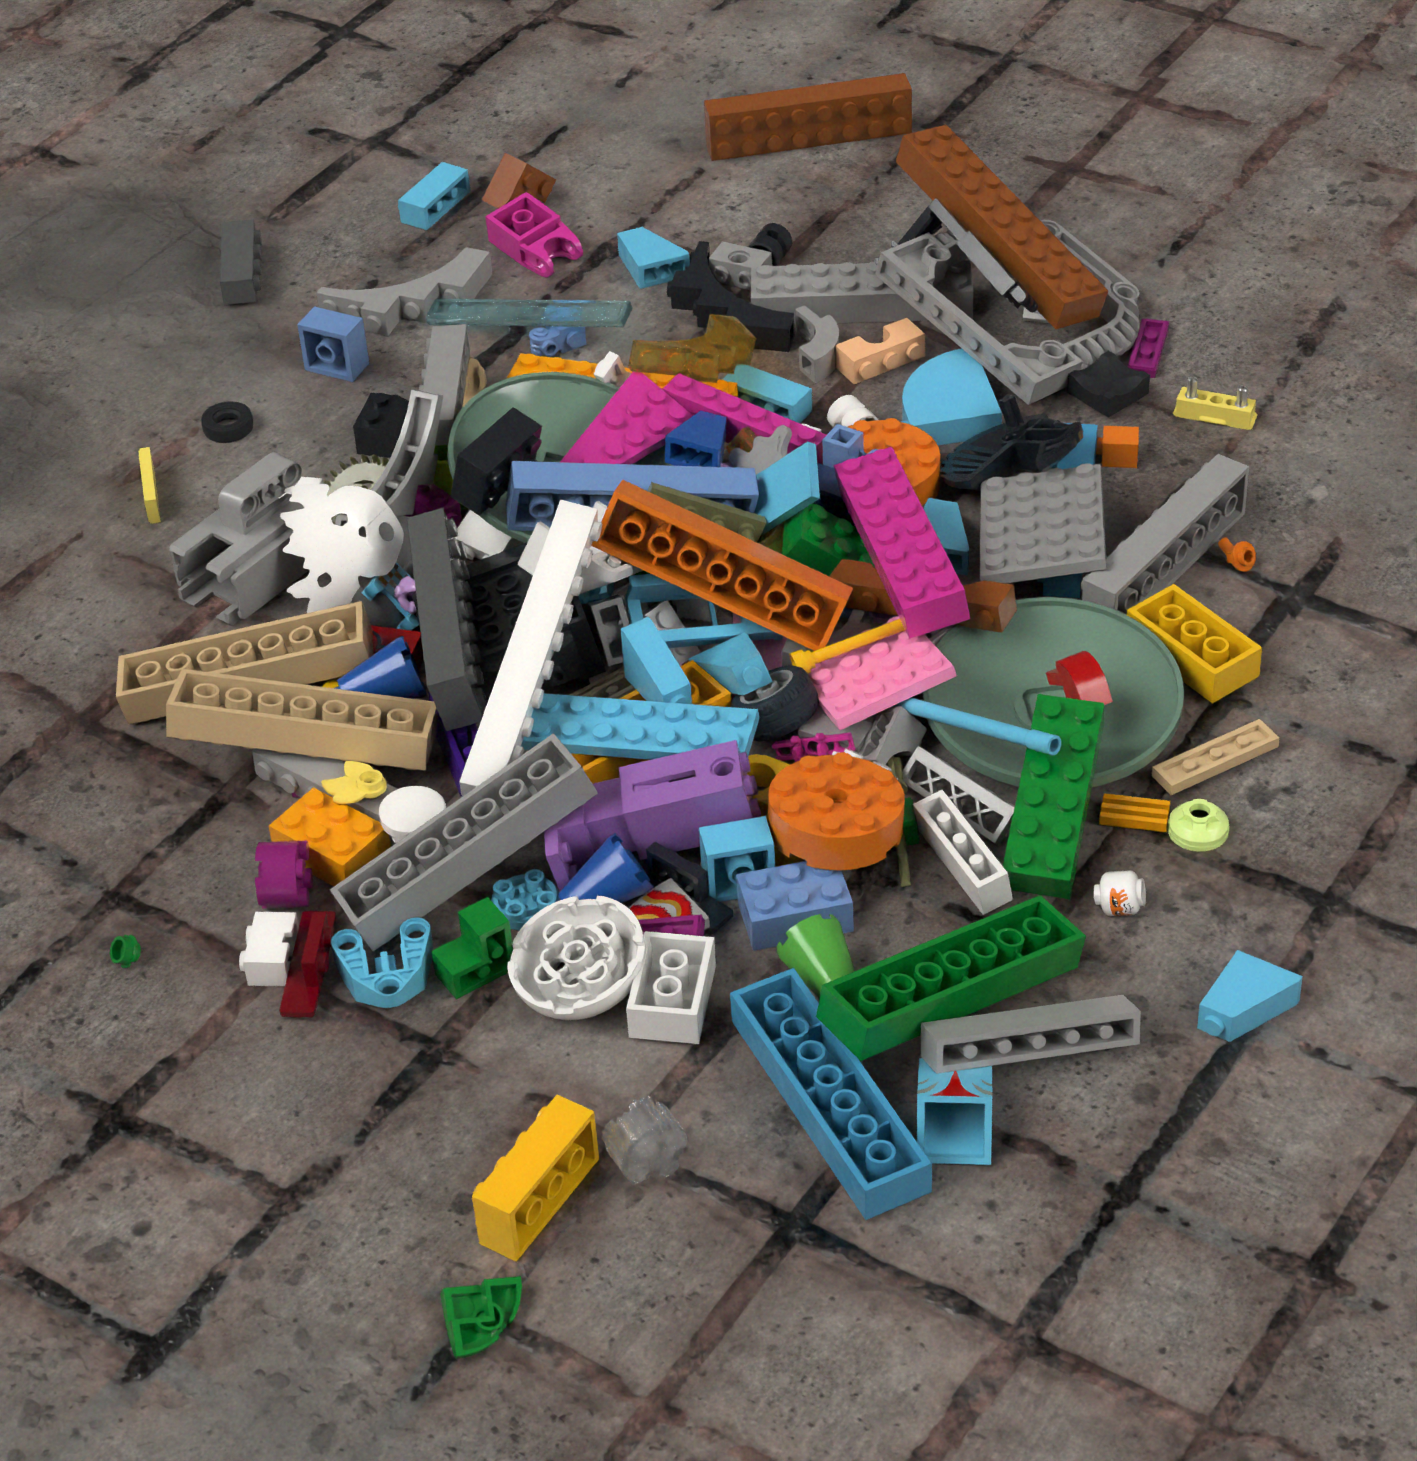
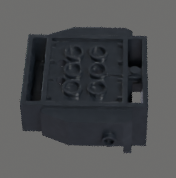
M527 543L467 565L470 579L465 580V582L468 581L473 597L468 602H471L475 613V620L471 621V623H474L478 635V641L474 642V644L477 645L481 656V663H477V666H480L484 678V684L479 686L484 690L487 703L533 577L532 574L517 565ZM415 593L412 597L418 613L417 596ZM573 596L572 598L573 613L571 618L573 619L570 620L569 624H563L561 633L564 634L562 646L559 652L554 651L551 658V661H554L553 671L549 680L544 679L541 687L543 690L576 679L581 688H584L590 684L589 678L606 672L579 596Z

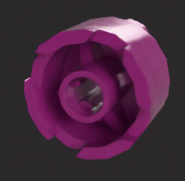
M307 840L258 842L255 861L262 862H259L258 877H255V887L258 905L262 906V909L309 907L308 888L313 887L312 868H306L305 860H309V844Z

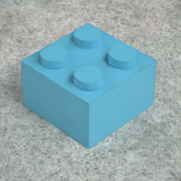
M766 816L699 827L701 867L707 871L708 895L717 901L737 899L736 874L775 867L774 842Z

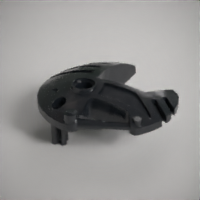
M1006 395L998 400L1005 423L985 430L956 447L954 453H949L946 456L947 460L942 461L940 474L944 483L948 486L980 490L983 481L992 477H1009L1018 469H1039L1040 472L1048 470L1060 462L1083 438L1081 422H1074L1072 424L1061 423L1059 420L1048 418L1046 413L1022 417L1015 395Z

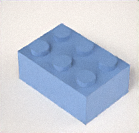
M807 861L736 874L738 905L753 951L776 947L779 941L783 945L788 939L785 933L791 927L804 919L821 914L823 919H830L829 914H833L840 922L843 933L854 931L853 901L841 870L813 868L807 866Z

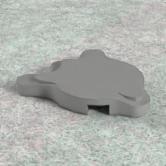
M780 425L770 437L757 436L749 453L740 448L733 449L729 454V461L735 467L755 468L757 475L787 455L792 431L787 426Z

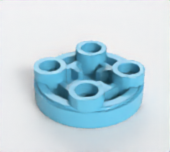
M532 869L523 875L497 881L493 885L491 901L510 921V929L520 930L537 912L560 901L555 884L545 878L541 870Z

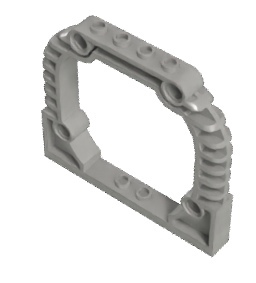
M1051 220L1040 221L1108 290L1100 313L1101 317L1108 324L1064 344L1055 340H1045L1040 343L1039 347L1016 343L1003 346L932 286L933 283L944 280L949 266L968 258L956 244L958 239L949 229L947 232L936 234L935 237L928 232L881 252L875 275L1028 405L1066 388L1070 372L1089 367L1108 350L1117 357L1122 356L1124 352L1130 350L1139 333L1140 323L1137 300L1140 293L1138 288L1062 226Z

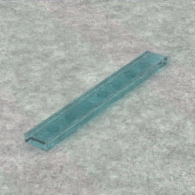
M435 299L425 318L428 325L624 327L633 307L630 301Z

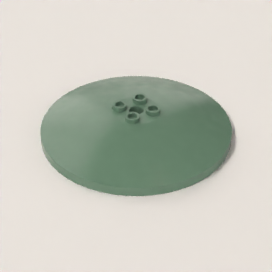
M1059 597L1016 600L1017 611L1002 633L956 625L936 645L940 652L952 663L957 676L922 692L923 701L1029 730L1031 729L1038 694L1066 698L1063 686L1049 685L1046 672L1056 669L1055 661L1082 651L1089 652L1099 663L1105 675L1113 701L1104 705V727L1092 787L1120 780L1149 764L1167 747L1174 737L1181 720L1184 687L1181 672L1174 656L1167 646L1147 627L1135 619L1103 605ZM927 719L938 740L958 760L985 776L1019 787L1026 746Z

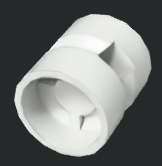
M845 395L838 398L831 405L827 414V420L833 428L836 424L848 427L859 420H878L853 395Z

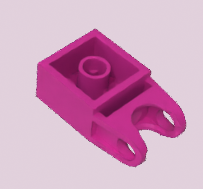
M527 192L485 216L489 242L520 265L546 278L555 273L553 270L554 264L551 259L566 257L571 260H577L583 256V249L579 239L561 221L560 216Z

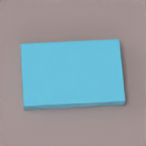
M807 441L756 475L759 497L754 514L764 516L766 519V525L761 535L820 499L816 444Z

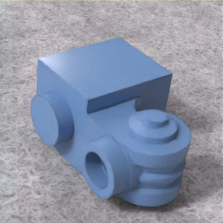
M570 306L545 314L546 329L542 327L534 328L529 332L530 350L532 354L537 356L545 355L551 357L557 351L565 353L586 345L585 322Z
M836 424L822 440L823 465L834 468V465L848 459L867 455L864 452V437L861 431ZM872 449L868 454L873 453L878 449Z

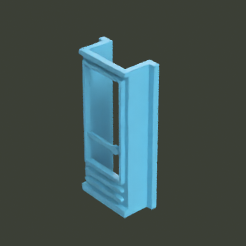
M652 574L629 576L630 585L625 596L630 624L643 619L640 603L701 598ZM710 601L707 602L713 626L659 630L669 648L721 644L744 632L747 633L751 641L765 639L782 640L784 637L741 616V623L718 625L714 604Z

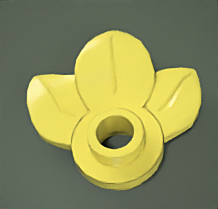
M356 761L345 762V776L321 781L324 790L334 796L333 802L340 804H351L364 798L374 799L383 794L387 789L386 779L380 771L373 769L368 764Z

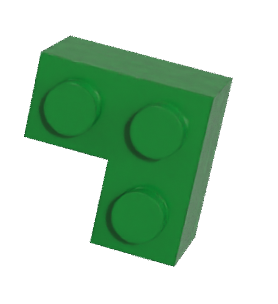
M488 897L458 911L461 936L431 951L435 975L455 999L508 973V962H510L513 952L510 921Z

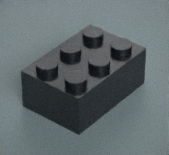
M511 408L458 454L450 497L479 516L488 508H493L500 500V497L507 492L511 462H537L535 459L542 442L540 439L542 425L516 408Z

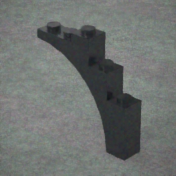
M699 241L695 251H691L689 267L686 266L684 271L676 270L673 280L668 282L667 297H671L672 309L693 310V316H697L698 327L719 329L720 335L724 336V346L790 352L795 337L794 313L776 311L754 305L726 290L714 278L709 268V242Z

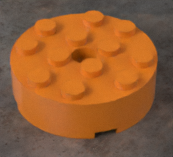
M895 418L874 421L859 420L853 425L848 426L863 432L864 452L867 454L872 449L893 448L921 505H924L928 498H936L940 489V450L935 440L929 434L918 427L900 422Z
M845 752L836 753L835 755L804 756L800 761L792 763L781 770L769 786L767 822L774 846L785 856L790 858L792 855L807 860V866L818 869L852 870L875 864L885 859L886 852L893 846L898 847L902 839L905 794L900 782L891 771L868 760L852 757Z

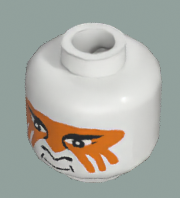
M1130 870L1105 872L1101 877L1100 884L1094 885L1095 904L1101 905L1103 912L1107 916L1135 915L1139 911L1140 906H1145L1146 903L1144 879H1138L1137 874Z

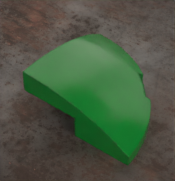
M521 1276L484 1279L481 1285L442 1289L440 1295L443 1314L455 1359L480 1353L499 1340V1335L507 1324L513 1322L517 1314L522 1292Z

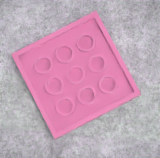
M899 616L893 617L889 619L887 623L895 621L900 618ZM906 631L815 664L816 668L811 669V673L808 674L818 693L819 706L839 731L957 676L952 663L925 634L909 639Z

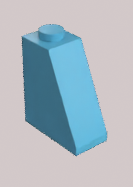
M644 227L617 233L619 257L640 289L672 281L676 270L684 271L685 267L690 265L688 251Z
M928 498L923 509L956 574L967 576L969 573V545L958 503Z
M646 617L621 628L624 675L646 701L692 704L691 683L653 621Z
M746 632L688 658L689 662L691 660L696 662L732 694L746 695L773 682L761 654Z
M1237 950L1199 1004L1197 1029L1231 1042L1296 1006L1300 1001L1303 976Z

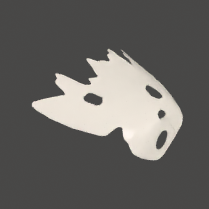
M303 484L291 486L284 490L285 493L292 495L289 501L298 502L305 507L291 512H283L280 514V517L285 520L287 527L293 529L290 542L283 548V552L304 557L303 568L310 570L306 578L296 582L287 589V592L293 594L295 598H310L307 613L349 604L356 591L360 588L358 576L368 578L384 576L393 569L402 547L404 532L391 508L382 496L375 491L358 486H344L327 496L330 489L327 484ZM341 513L347 514L348 522L343 526L333 524L331 520L333 516ZM383 522L390 524L393 528L394 537L391 541L383 540L379 534V526ZM365 527L366 537L359 535V528ZM326 572L331 576L332 581L327 586L320 587L317 579Z

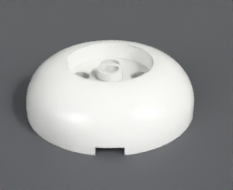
M598 895L596 899L579 900L578 896L569 897L543 908L519 930L512 943L514 949L510 962H508V974L519 997L536 1012L560 1020L590 1018L611 1009L630 993L633 979L639 973L645 960L646 943L639 921L632 911L614 899ZM564 962V967L556 971L560 963Z

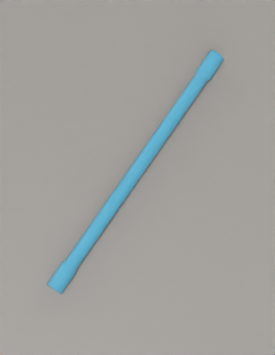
M912 697L892 706H902L912 715L1023 745L1031 750L1049 755H1056L1061 748V739L1057 735L1035 729L1021 728Z

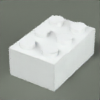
M645 931V960L639 973L633 979L626 1007L629 1038L699 1044L716 968L714 937Z

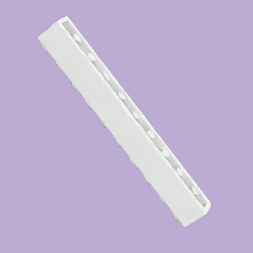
M560 499L459 781L462 796L523 755L524 747H521L523 738L529 737L534 723V718H531L534 708L539 709L544 695V690L541 689L544 679L549 680L553 671L554 661H551L554 651L559 652L562 646L564 634L561 633L563 624H569L572 617V598L574 595L579 596L583 584V577H580L583 568L588 569L591 563L593 550L590 547L592 541H598L601 534L602 523L598 522V510L595 508Z

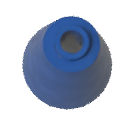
M403 636L396 638L337 680L339 686L334 688L411 699L427 696L425 685L419 679L420 672Z
M614 833L605 840L558 893V896L561 900L578 896L579 900L596 899L598 895L624 903L648 893L654 888V885L649 882L650 878L632 852L624 849L621 844L623 840Z

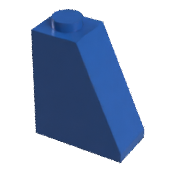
M700 410L668 433L665 437V463L675 466L721 467L726 442L727 417Z

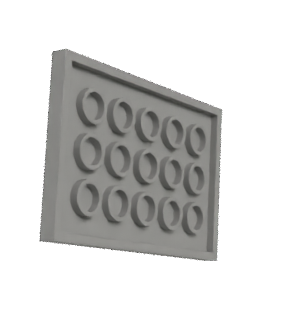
M1081 464L1078 467L1067 469L1053 468L1047 472L1033 474L1024 472L1017 476L1006 478L992 477L981 483V581L1012 583L1107 569L1103 484L1100 464Z

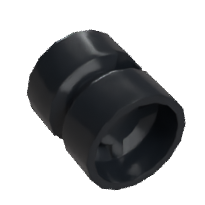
M769 223L760 230L748 247L772 252V266H778L782 258L791 249L792 237L790 232L782 225Z

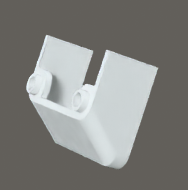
M596 501L593 508L598 510V522H601L607 506L600 501ZM541 521L537 522L517 564L532 575H534L550 530ZM591 546L590 549L593 550L591 563L588 569L583 568L580 576L583 577L580 594L616 582L643 570Z

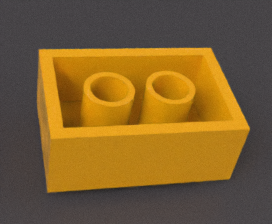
M314 787L269 825L272 842L307 840L309 844V860H305L306 868H312L314 876L332 886H336L391 847L389 834L384 831L379 821L346 804L333 802V797Z

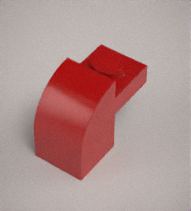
M1087 651L1055 661L1056 669L1046 672L1049 685L1063 686L1066 698L1104 703V705L1113 702L1105 675L1099 663Z

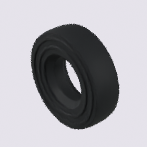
M233 401L221 402L209 407L203 413L201 418L202 429L205 436L212 441L219 443L238 441L252 431L253 416L251 410L245 404ZM227 419L237 420L236 422L228 425L218 424L219 422Z

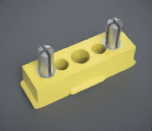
M1189 377L1187 379V387L1181 388L1177 397L1176 407L1173 411L1175 417L1246 430L1253 428L1257 418V413L1255 412L1256 400L1247 398L1248 388L1246 386L1244 388L1239 386L1237 388V396L1198 390V379L1196 377L1194 379Z

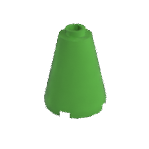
M821 914L800 921L785 933L788 939L783 946L780 941L777 944V954L781 961L789 969L794 968L806 986L819 999L823 984L855 971L842 926L833 914H829L830 919H823Z

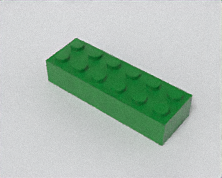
M1043 694L1037 695L1030 730L1035 729L1059 736L1061 748L1056 755L1045 754L1029 748L1026 749L1003 862V868L1008 873L1012 891L1071 899L1104 727V703Z

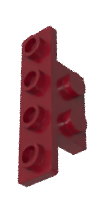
M334 911L302 912L279 1009L282 1017L312 1018L315 1016L324 973L328 972L331 938L335 934L334 928L337 917Z

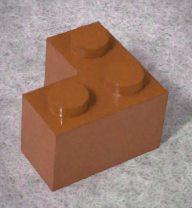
M505 153L482 200L496 208H500L527 192L545 203L556 179Z

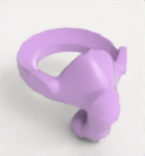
M406 576L396 586L394 596L405 611L415 614L416 607L412 597L416 593L415 581L410 576Z

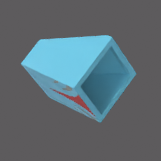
M919 1058L917 1143L931 1163L991 1165L992 1066L936 1074L923 1058Z

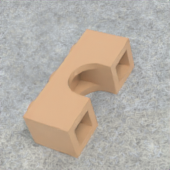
M904 318L883 326L882 343H869L860 336L835 345L836 368L849 381L857 384L925 357V333L908 318Z

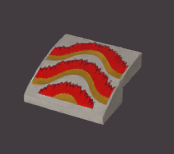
M672 878L650 890L629 907L637 920L702 914L705 919L704 930L710 927L709 917Z

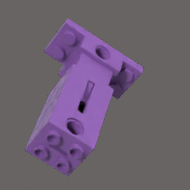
M733 740L619 767V778L594 783L593 786L598 792L597 795L562 818L557 824L544 831L545 854L559 891L564 888L605 840L614 833L623 840L621 844L625 850L637 851L639 859L643 860L647 859L646 849L654 842L675 852L700 846L699 827L761 817L757 798L753 799L754 795H758L754 775H747V772L751 771L747 753H740L737 741Z

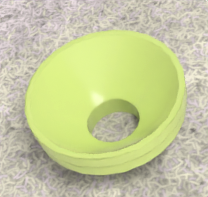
M1193 799V801L1177 806L1171 812L1167 830L1171 840L1178 846L1190 851H1209L1220 847L1227 840L1229 820L1225 812L1213 803L1207 802L1205 799ZM1195 810L1206 811L1209 815L1198 818L1190 812Z

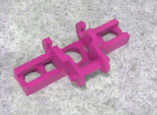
M851 732L833 735L817 733L815 737L800 738L799 736H792L791 740L775 741L772 744V748L776 750L777 756L775 759L780 761L794 759L797 762L804 756L832 755L833 751L844 752L845 748L840 746L839 741L847 740L849 743L847 749L853 751L855 750V745ZM810 741L818 743L817 751H813L810 748ZM827 742H833L834 748L828 749ZM789 747L790 754H784L781 748Z

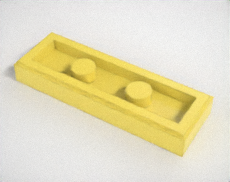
M150 447L140 448L138 452L148 521L150 524L159 523L161 520Z

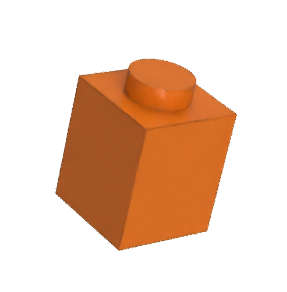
M1103 427V437H1097L1096 455H1102V467L1137 468L1139 427Z

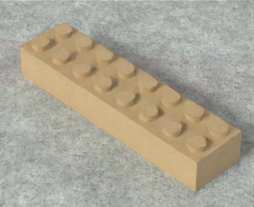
M359 601L121 655L118 658L116 699L129 725L166 716V703L181 669L303 685L342 677L373 655L372 627L363 602Z
M181 669L166 703V737L179 738L184 741L196 740L211 742L215 745L226 744L242 746L247 749L257 748L272 750L278 753L303 754L314 758L326 757L340 759L345 762L356 761L371 763L376 766L386 765L402 767L407 770L426 771L437 735L438 710L434 701Z

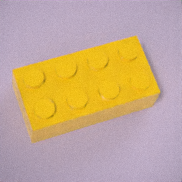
M1175 584L1127 609V616L1147 627L1167 646L1178 664L1183 682L1212 704L1259 677L1262 647Z
M556 1095L548 1106L541 1108L536 1120L528 1130L520 1133L513 1148L506 1156H502L497 1161L493 1172L484 1182H480L473 1191L472 1202L480 1245L513 1261H518L599 1160L595 1114L593 1110L560 1095Z

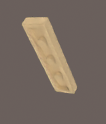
M1258 719L1152 766V777L1170 795H1173L1278 748L1280 737L1263 721Z

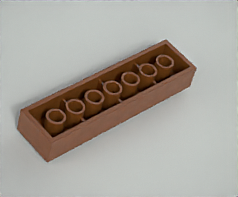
M901 73L704 100L706 146L711 161L910 134L912 133V88L906 74Z

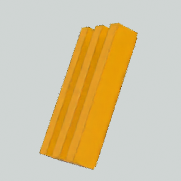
M1104 793L1099 825L1166 832L1170 801Z

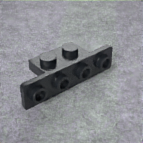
M656 842L646 849L647 860H640L639 856L632 852L650 878L649 882L654 885V888L672 878L706 913L710 921V927L705 929L707 932L715 933L733 917V909L708 895L707 871L700 865L693 864L679 856L675 851L667 849Z

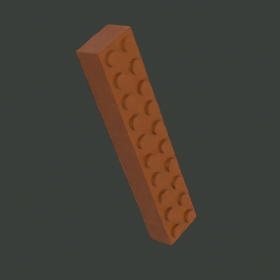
M947 125L903 135L896 163L932 201L937 198L968 231L972 232L992 251L1037 302V311L1055 330L1100 316L1108 294L1106 287Z

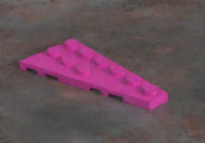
M636 368L560 462L633 464L664 446L666 435L693 415Z

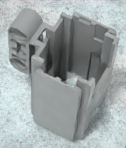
M276 452L268 454L221 490L218 498V510L170 545L169 551L177 585L180 586L178 594L181 600L198 607L212 595H215L232 604L218 614L216 618L227 624L234 625L241 619L248 618L309 571V569L303 568L304 557L283 552V548L290 542L293 529L286 526L285 520L281 519L280 514L305 508L298 502L289 501L292 495L285 494L284 492L286 488L295 486L299 482L302 474V467L299 463Z

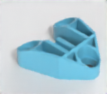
M419 917L410 918L400 926V948L404 969L397 970L395 956L387 955V951L380 952L381 957L374 958L375 974H369L366 951L363 948L360 933L356 930L344 929L333 935L331 947L334 962L355 1001L380 1008H392L404 1004L425 990L432 963L431 951H433L431 927L427 920ZM415 931L424 933L419 938L408 937L410 933ZM346 943L355 944V947L349 950L339 949L341 945Z

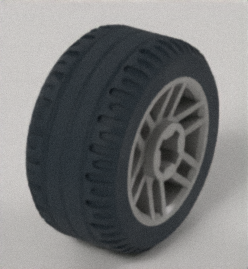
M788 665L769 670L768 672L773 682L746 695L736 694L734 696L731 707L758 709L760 719L754 741L763 742L782 737L802 726L814 715L819 705L818 693L808 673L803 668Z

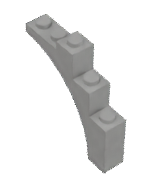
M465 247L456 258L440 269L406 283L364 290L321 287L316 293L318 307L363 318L365 332L389 336L402 318L427 323L440 305L466 310L492 276L491 256L489 251Z
M411 390L407 413L392 456L382 475L371 489L382 496L396 518L397 516L413 514L418 485L434 483L438 454L434 453L443 395L421 390ZM341 513L336 515L335 525L343 526L348 522L347 514ZM386 522L381 523L379 526L380 536L385 541H391L394 537L393 528ZM364 526L359 528V535L361 537H366Z

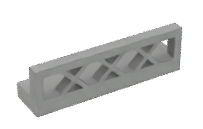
M917 746L902 771L903 781L907 786L926 798L937 792L936 784L949 781L952 790V796H949V799L954 802V805L974 830L1000 845L1011 827L1015 806L934 753ZM921 763L926 766L928 780L916 783L910 778ZM929 786L930 792L926 790L925 787ZM959 788L965 792L959 793ZM974 797L977 812L963 814L961 800ZM983 804H985V805L988 806L989 808L984 809ZM999 813L1004 818L996 831L992 833L987 829L985 816ZM978 818L979 824L975 822L973 819Z

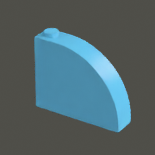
M962 348L943 353L922 364L910 375L903 389V421L901 422L925 431L935 440L937 445L965 442L985 430L1002 424V412L983 366Z

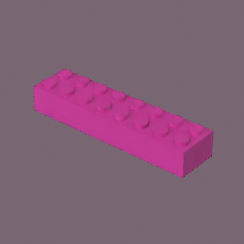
M893 448L879 449L873 453L855 459H848L834 465L840 495L909 639L969 620L970 614L965 589Z

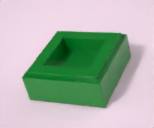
M911 797L905 798L903 830L907 846L919 844L918 841H920L913 807L914 803Z

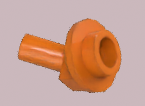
M1227 537L1222 538L1218 542L1219 548L1227 556V563H1232L1235 569L1241 572L1251 570L1256 561V552L1251 543L1240 541L1234 546Z

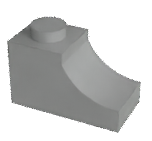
M902 706L887 708L878 713L859 753L863 755V759L870 762L875 761L886 765L892 756L894 758L912 756L917 746H921V740L927 728Z

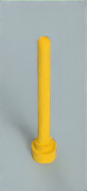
M897 619L813 652H810V650H797L789 653V657L793 666L801 667L809 674L811 669L816 668L815 664L905 631L901 620Z

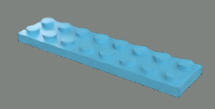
M544 693L540 708H534L531 718H534L531 734L529 737L523 738L521 747H524V750H530L554 733L567 750L573 754L652 760L736 740L740 753L746 752L749 755L760 717L758 709Z

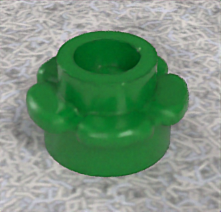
M117 936L112 941L110 958L113 963L121 964L122 968H129L132 964L131 962H136L139 959L141 947L135 936Z

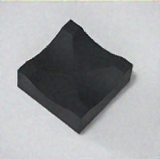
M1108 350L1089 367L1082 370H1074L1068 374L1067 393L1109 418L1149 394L1150 375L1144 371H1136L1127 367L1114 353Z

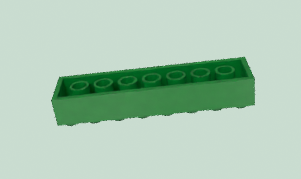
M1039 895L823 984L816 1017L860 1061H863L920 1036L921 1023L967 1016L1078 968L1086 935Z

